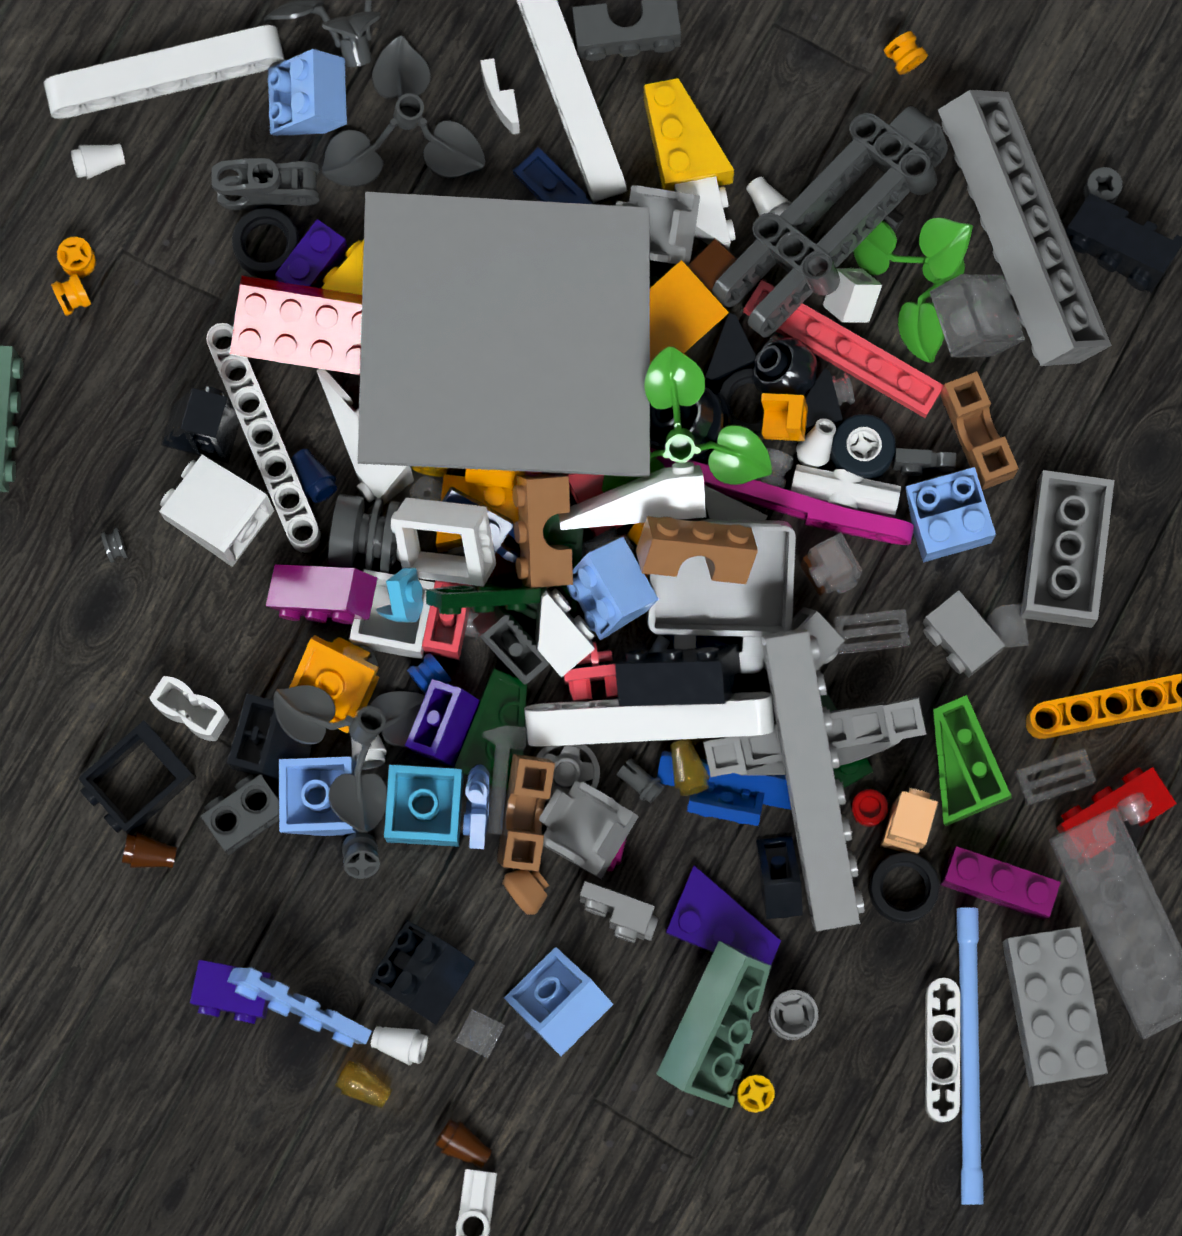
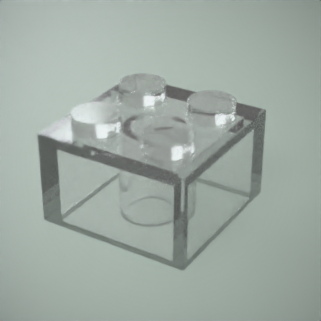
M961 274L929 291L951 357H993L1025 341L1021 330L1022 324L1015 312L1010 297L1011 293L1007 288L1003 275Z

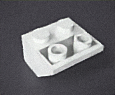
M541 587V603H538L535 641L538 651L562 677L595 649L591 640L595 636L580 615H577L575 618L568 612L571 610L569 602L556 587L552 591L547 587Z

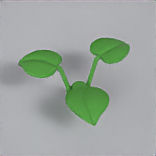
M937 217L930 219L923 225L919 237L920 249L925 257L898 256L892 253L897 244L896 235L893 229L886 222L882 221L853 251L859 267L870 275L885 273L889 267V260L892 262L924 264V277L934 283V285L918 297L917 303L906 302L902 305L899 312L898 327L906 347L919 359L932 363L944 340L945 320L936 305L925 302L937 290L944 289V282L962 277L965 270L963 259L968 249L973 226L947 218Z
M668 346L659 352L647 370L644 387L645 394L650 404L656 409H667L673 406L675 429L667 435L665 450H655L652 453L650 450V474L665 468L663 463L656 458L658 456L669 457L674 462L683 463L690 460L694 453L699 454L701 451L711 448L714 450L708 458L710 471L716 479L723 483L738 485L771 475L772 466L769 453L757 434L747 427L741 425L725 426L718 434L717 443L710 441L699 445L695 444L693 434L681 426L679 405L691 406L699 401L705 389L703 371L693 359L674 346ZM604 475L602 491L605 493L641 477Z

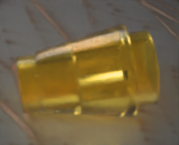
M684 739L671 744L674 786L679 789L681 796L697 794L708 789L707 780L710 777L695 747L692 745L691 739Z
M350 1060L335 1083V1086L342 1090L341 1094L379 1108L384 1106L392 1092L391 1088L387 1087L361 1062L355 1064Z

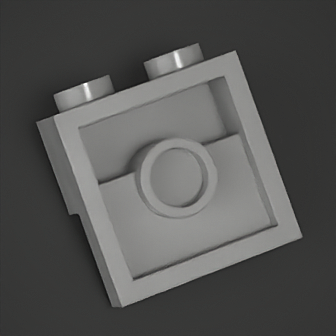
M584 882L580 893V902L585 904L586 911L595 915L605 917L607 912L612 913L610 928L615 930V937L631 943H635L636 938L652 940L659 918L653 915L655 906L592 883Z

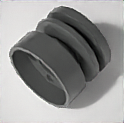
M339 494L330 533L329 567L355 568L359 556L365 557V567L367 570L375 571L377 559H381L380 572L392 574L397 560V541L395 533L391 530V518L393 513L398 511L401 502L391 501L387 516H383L384 502L382 499H377L371 514H366L363 497Z

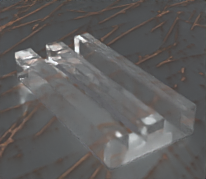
M906 609L835 617V630L843 639L900 632L901 638L852 644H845L844 641L838 648V654L910 646ZM899 620V624L843 630L845 625Z
M1085 748L1019 769L1015 772L1017 779L1020 781V788L1024 793L1027 806L1097 783ZM1077 759L1081 761L1082 765L1028 782V775ZM1085 772V779L1036 795L1032 793L1031 789Z

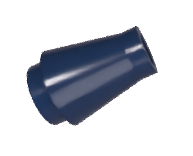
M302 449L292 456L291 461L295 466L306 498H311L314 503H319L328 499L336 492L335 476L312 455L309 449Z

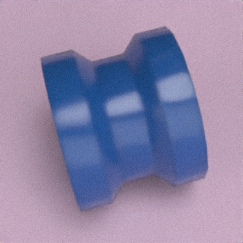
M430 652L424 656L421 664L407 669L411 678L425 695L432 679L446 684L451 681L446 671Z

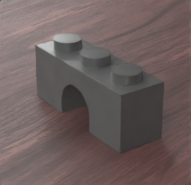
M641 0L642 17L638 23L630 27H620L611 21L607 3L572 7L576 49L579 59L585 58L588 61H598L604 59L606 55L614 54L631 57L638 55L640 51L647 50L665 53L681 45L677 0Z

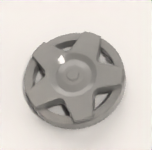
M585 744L545 746L536 756L550 759L555 763L550 799L557 789L568 794L575 781L581 783L593 779L591 787L597 788L600 779L599 763L595 754ZM564 746L559 756L548 753L554 748ZM580 750L588 755L592 763L580 760Z

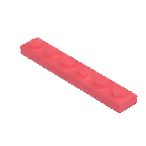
M761 280L744 307L743 313L750 316L755 307L775 287ZM803 303L776 330V332L786 338L800 340L815 355L924 418L928 415L944 386Z

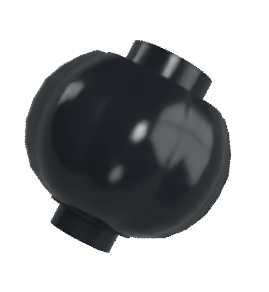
M796 338L770 341L755 357L753 383L762 393L805 396L816 381L817 359L814 353ZM761 371L774 381L766 382L762 377Z

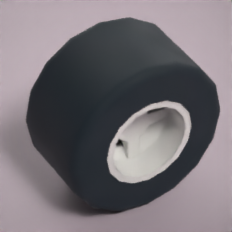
M857 414L845 419L837 427L833 436L830 458L835 469H845L864 479L875 480L889 469L895 454V437L891 428L882 419L870 414Z

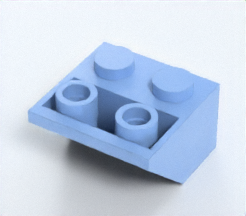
M311 49L268 68L270 135L325 134L347 124L345 58Z
M975 467L906 486L911 523L914 525L913 532L923 562L987 545L993 541L996 533Z
M624 537L587 553L573 569V585H567L571 597L578 601L584 611L588 627L597 634L599 640L606 638L641 616L659 600L645 574L641 573L640 565Z

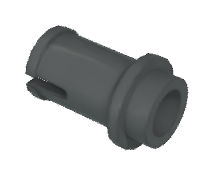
M631 758L626 762V767L624 765L621 767L617 776L640 794L639 799L641 801L647 800L649 803H652L664 789V786L660 784L661 779L659 777L654 779Z

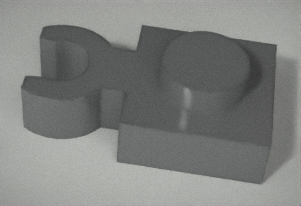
M896 448L893 456L892 470H900L904 476H921L922 472H928L929 470L954 472L956 453H932V450Z

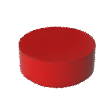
M863 790L855 796L851 805V812L859 824L867 827L876 826L886 817L888 802L884 795L877 790Z

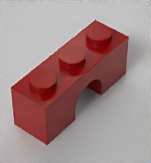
M1138 767L1121 778L1125 784L1115 791L1109 785L1091 797L1095 802L1084 810H1082L1080 805H1077L1061 815L1064 822L1056 827L1079 864H1082L1116 842L1107 828V817L1112 810L1121 809L1129 812L1141 827L1177 804L1153 767L1145 772Z

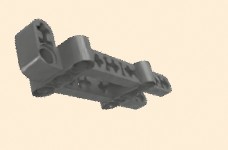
M914 106L903 110L890 125L872 113H862L856 116L850 123L849 128L853 141L780 216L775 213H765L754 221L752 230L756 238L755 242L716 281L712 289L714 297L726 308L735 306L777 263L788 274L755 307L748 319V325L762 337H768L812 293L822 296L833 293L840 284V276L836 268L910 192L915 195H924L935 188L937 175L934 167L940 164L948 150V144L939 124ZM873 133L871 136L865 138L867 134ZM893 152H898L893 156H889ZM872 164L885 173L817 244L804 236ZM924 170L920 174L913 175L917 171ZM777 232L774 236L767 238L771 233ZM802 251L799 255L791 257L795 252ZM820 271H826L823 275L816 276Z

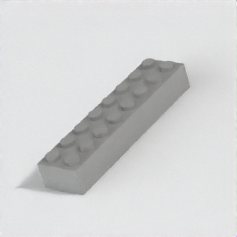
M969 90L938 109L942 119L943 131L950 139L955 152V161L962 169L967 181L968 193L975 201L980 214V223L989 236L993 246L994 258L1001 266L1006 279V288L1014 298L1019 311V320L1023 327L1026 328L1032 343V353L1039 361L1040 366L1079 364L1112 346L1009 92Z
M805 628L762 635V646L811 922L816 931L860 924L858 914L865 913L861 891H859L858 886H853L852 877H858V869L855 855L852 854L851 850L847 851L846 841L852 840L848 818L846 819V816L841 815L839 805L846 804L842 782L834 778L833 769L839 768V760L836 746H833V743H828L827 732L833 731L829 709L827 710L826 707H822L820 696L827 694L823 673L816 671L814 659L820 658L817 637L809 635V631Z

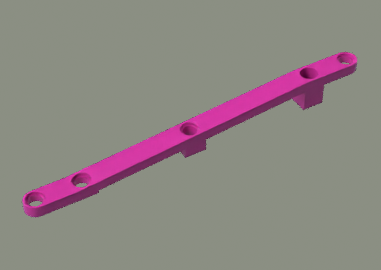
M650 448L651 453L657 449ZM656 457L663 463L665 468H670L674 463H677L669 457ZM692 460L687 461L694 463V465H700L704 476V485L728 497L806 520L805 525L891 544H911L914 525L910 522L845 508L757 480L738 485L726 484L713 476L709 465Z

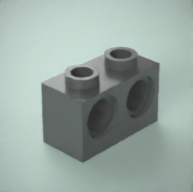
M261 774L256 778L253 775L245 777L234 786L237 791L225 799L221 795L204 807L206 812L201 815V818L228 855L279 821V799ZM255 793H263L267 797V803L264 808L257 811L249 809L248 802L250 797ZM228 813L236 815L237 823L232 830L221 831L219 829L218 823L223 815Z

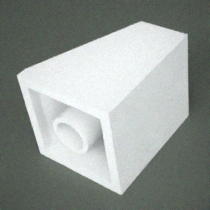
M201 455L197 462L192 460L186 466L181 475L183 480L176 490L171 488L164 495L160 503L162 508L159 512L170 524L233 567L272 515L274 508L267 494L204 455Z

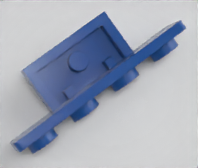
M667 751L661 753L657 777L661 779L660 784L691 790L687 809L689 813L734 821L739 824L759 826L763 804L791 810L785 775L747 776L731 773L711 777L707 759Z

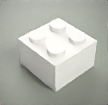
M364 569L363 572L377 577L378 580L369 620L354 619L349 638L350 642L355 645H363L374 651L423 660L424 651L422 643L430 605L426 604V589H433L435 582L419 580L423 590V609L418 621L396 622L384 618L376 611L379 607L391 605L386 581L394 575Z

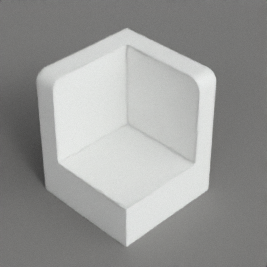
M836 268L840 276V284L833 293L826 295L823 303L824 308L841 322H869L882 284L863 269Z

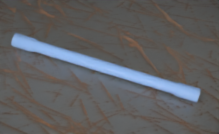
M964 907L956 908L960 983L963 1164L961 1170V1204L984 1205L983 1170L981 1168L977 961L979 914L978 908Z

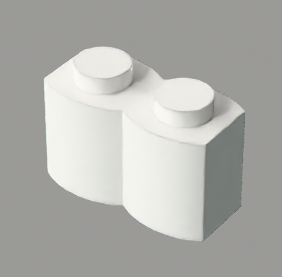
M163 676L149 697L151 702L165 717L175 722L185 723L195 735L208 741H216L229 721L226 713L215 701L202 695H195L185 683L173 677Z

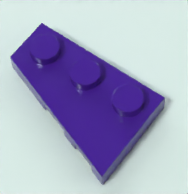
M693 866L666 934L711 953H714L718 942L721 941L741 949L771 966L781 940L697 867Z

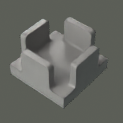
M631 185L629 202L617 201L616 206L649 207L650 260L677 264L682 260L687 266L690 264L700 196Z
M575 781L568 794L559 789L554 792L539 818V821L547 826V830L544 833L543 846L602 879L639 816L590 785Z

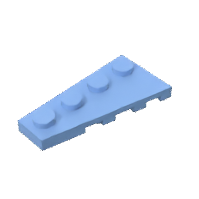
M233 968L227 981L237 986L235 989L237 994L255 1001L257 996L269 1001L267 1008L283 1016H288L289 1012L302 1017L300 1020L301 1025L320 1032L321 1028L327 1029L334 1033L332 1036L334 1041L352 1048L354 1043H367L372 1032L368 1028L330 1009H326V1011L321 1010V1005L306 996L296 993L293 996L288 994L289 987L278 981H272L263 977L259 980L262 973L253 968Z

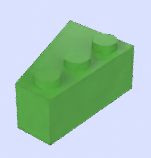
M967 695L933 709L943 824L945 827L1011 799L1012 796Z

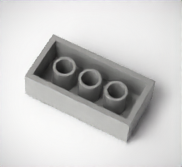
M1047 470L1042 471L1037 479L1020 618L1092 628L1098 621L1115 480Z
M1080 927L1012 937L1002 942L1029 1087L1107 1074Z

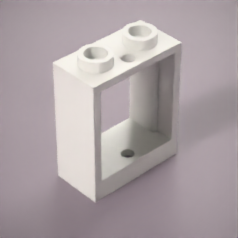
M405 498L398 511L393 513L391 530L396 536L397 560L401 562L402 569L416 568L419 579L476 586L485 585L496 566L487 507ZM417 529L461 534L465 556L421 551Z

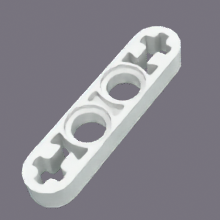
M948 978L936 979L930 983L926 990L925 1108L929 1117L937 1122L952 1120L956 1117L960 1108V990L957 984ZM941 984L946 985V991L953 993V998L946 1000V1011L953 1009L954 1017L945 1014L932 1016V1009L940 1010V999L933 997V991H938ZM938 1021H946L952 1026L953 1035L947 1042H940L933 1036V1026ZM938 1058L948 1059L953 1066L952 1074L947 1079H940L933 1073L932 1066ZM932 1083L937 1085L953 1083V1091L945 1090V1100L952 1102V1109L946 1110L945 1116H940L939 1110L933 1109V1102L939 1101L940 1089L932 1091Z

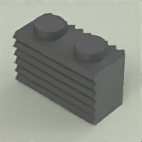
M494 606L493 612H482L472 621L471 624L479 637L523 684L529 683L550 664L538 651L533 637L505 609V606Z

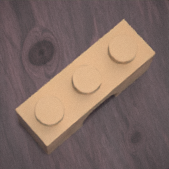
M910 788L908 793L903 791L900 793L891 807L881 847L898 852L919 853L920 848L926 845L938 804L937 801L930 800V793Z

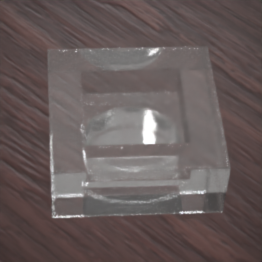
M472 1009L455 1042L489 1059L505 1025Z

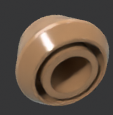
M522 869L507 873L504 876L502 884L526 915L536 914L548 896L544 889L549 884L537 871L530 873L529 870Z

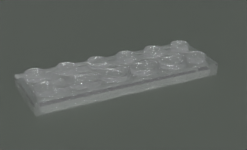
M1112 808L1050 838L1049 842L1139 1037L1146 1039L1182 1021V948L1118 809Z

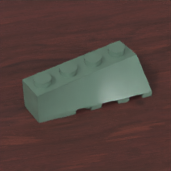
M0 346V492H9V482H14L16 477L15 461H11L12 447H17L18 427L14 426V415L19 413L21 408L20 392H16L17 379H22L23 358L19 357L13 346Z
M719 941L656 1075L683 1092L732 1108L735 1096L731 1094L734 1080L741 1078L744 1067L740 1063L744 1044H750L753 1034L750 1026L752 1014L759 1011L771 966L741 949Z

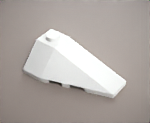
M318 369L317 373L360 481V484L356 487L369 503L374 499H382L384 504H386L414 481L411 467L358 464L359 408L355 410L352 407L353 402L351 398L325 369Z
M692 462L674 463L672 467L655 471L649 477L638 478L571 506L570 513L558 514L561 530L645 523L647 516L671 517L678 520L706 517L704 476L700 465H694Z

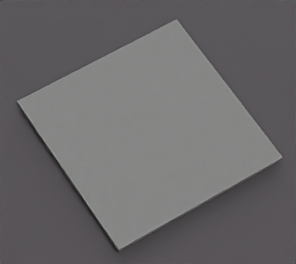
M365 192L358 464L649 477L650 402L646 397L644 388L646 373L650 366L649 207Z

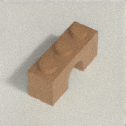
M978 372L944 384L940 393L941 399L971 468L975 467L982 490L1013 479L1019 468L1006 437L1000 438L994 427L990 415L991 402Z
M561 473L517 476V485L513 486V502L515 507H518L519 521L514 524L515 540L517 543H520V557L516 559L518 579H521L522 584L530 588L573 585L572 549L563 544L548 545L543 537L544 525L551 516L570 513L569 476Z
M651 516L646 517L636 548L641 573L677 577L680 566L684 561L691 557L704 556L711 581L737 584L747 583L758 552L752 528L736 524L722 525L706 521H687L671 517L660 518Z
M517 754L512 756L497 862L502 867L539 872L544 835L541 830L542 822L539 821V818L543 812L546 799H550L555 763L550 759Z

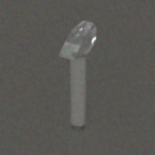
M505 725L481 734L482 738L496 745L488 834L502 835L510 749L525 750L527 728Z

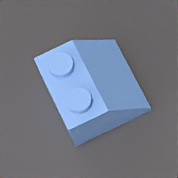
M352 757L279 759V832L315 836H338L358 833L356 829L345 823L334 813L328 799L329 788L338 776L342 774L354 775L356 761Z
M557 947L504 997L517 1013L560 1056L574 1045L614 1005L597 985Z

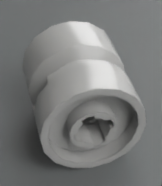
M788 990L781 993L772 1002L768 1011V1022L772 1031L778 1037L785 1040H798L805 1037L815 1027L818 1020V1008L814 999L809 994L800 990Z

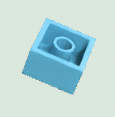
M389 765L384 839L386 842L459 847L464 780L462 769Z

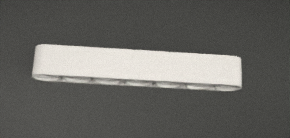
M517 0L593 203L626 192L627 188L622 171L557 0Z
M264 25L54 75L44 81V87L51 116L57 119H64L266 71L268 68L284 62L285 59L277 28L272 25Z
M226 323L215 324L207 332V345L286 535L294 549L304 553L311 552L320 544L321 533L248 357L230 354V347L227 349L216 348V342L220 338H232L233 327ZM236 368L246 370V375L241 380L232 381L228 378L230 372ZM254 399L260 402L259 407L254 412L247 413L241 410L242 405L247 400ZM261 431H269L273 434L272 439L267 444L261 445L255 442V437ZM279 462L286 465V470L282 475L275 477L268 474V469L272 464ZM290 494L297 495L300 498L297 506L290 509L281 506L285 496ZM303 526L312 528L313 533L309 539L305 541L295 539V532L298 528Z
M768 692L735 693L726 704L619 707L618 699L541 703L524 708L527 739L530 746L757 736L775 731L772 694Z

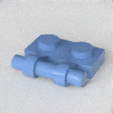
M479 764L473 767L468 774L465 793L469 800L466 803V813H464L463 835H470L469 848L484 849L489 823L490 774L484 765Z

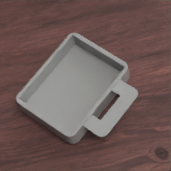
M681 519L687 521H706L722 525L736 524L752 528L758 552L746 584L711 581L704 556H695L684 561L680 566L677 577L648 574V581L659 599L646 612L649 629L658 635H674V648L678 649L696 648V635L743 636L742 652H739L741 673L759 672L764 664L762 662L764 651L761 636L790 631L792 628L795 531L785 521Z

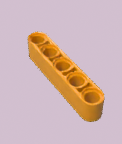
M1182 673L1039 703L1027 715L1026 728L1033 737L1047 739L1182 711V698L1176 690L1177 684L1182 683ZM1142 691H1151L1156 695L1158 699L1156 707H1149L1143 703L1141 699ZM1108 698H1116L1121 702L1123 706L1121 714H1113L1107 709L1106 700ZM1073 705H1080L1086 709L1088 713L1086 721L1079 722L1072 717L1071 707ZM1039 712L1049 714L1053 720L1052 728L1043 729L1039 727L1035 721L1036 714Z

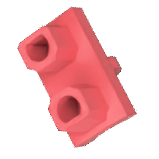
M592 642L595 649L577 664L591 663L592 667L571 669L564 675L565 685L569 684V691L573 702L592 700L590 682L604 680L606 698L618 697L615 664L599 666V662L613 661L611 650L597 652L596 642Z

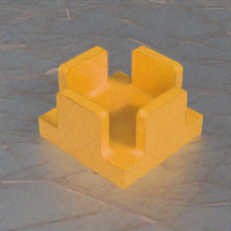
M314 635L310 638L289 688L310 685L327 692L335 705V716L330 722L335 723L344 720L347 716L355 718L358 712L368 705L379 680V677L376 676L379 667L366 661L370 655L369 651L343 638L338 637L333 642H328ZM348 726L339 728V730L347 734L349 733Z

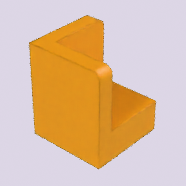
M762 393L761 403L764 408L763 438L805 441L808 406L804 395Z

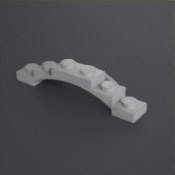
M915 697L886 704L883 702L853 709L845 708L830 711L833 731L827 732L828 743H833V746H836L839 766L882 752L898 744L902 739L925 735L927 732L920 699ZM774 724V732L765 735L717 737L704 740L710 776L716 777L731 773L747 776L785 775L777 725Z

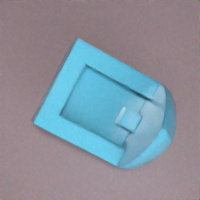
M403 568L386 581L391 605L379 607L376 611L379 615L392 621L417 622L423 609L422 585L418 580L416 568Z

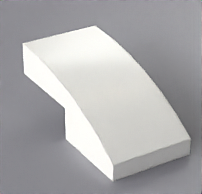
M494 58L481 60L484 86L495 112L513 135L520 134L514 90L499 91Z

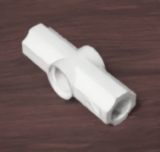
M796 464L791 491L845 508L894 518L901 486L864 479L845 469H836L831 472Z
M465 1169L459 1218L456 1224V1236H467L463 1230V1225L466 1219L471 1216L479 1217L482 1220L484 1230L481 1236H489L497 1173Z

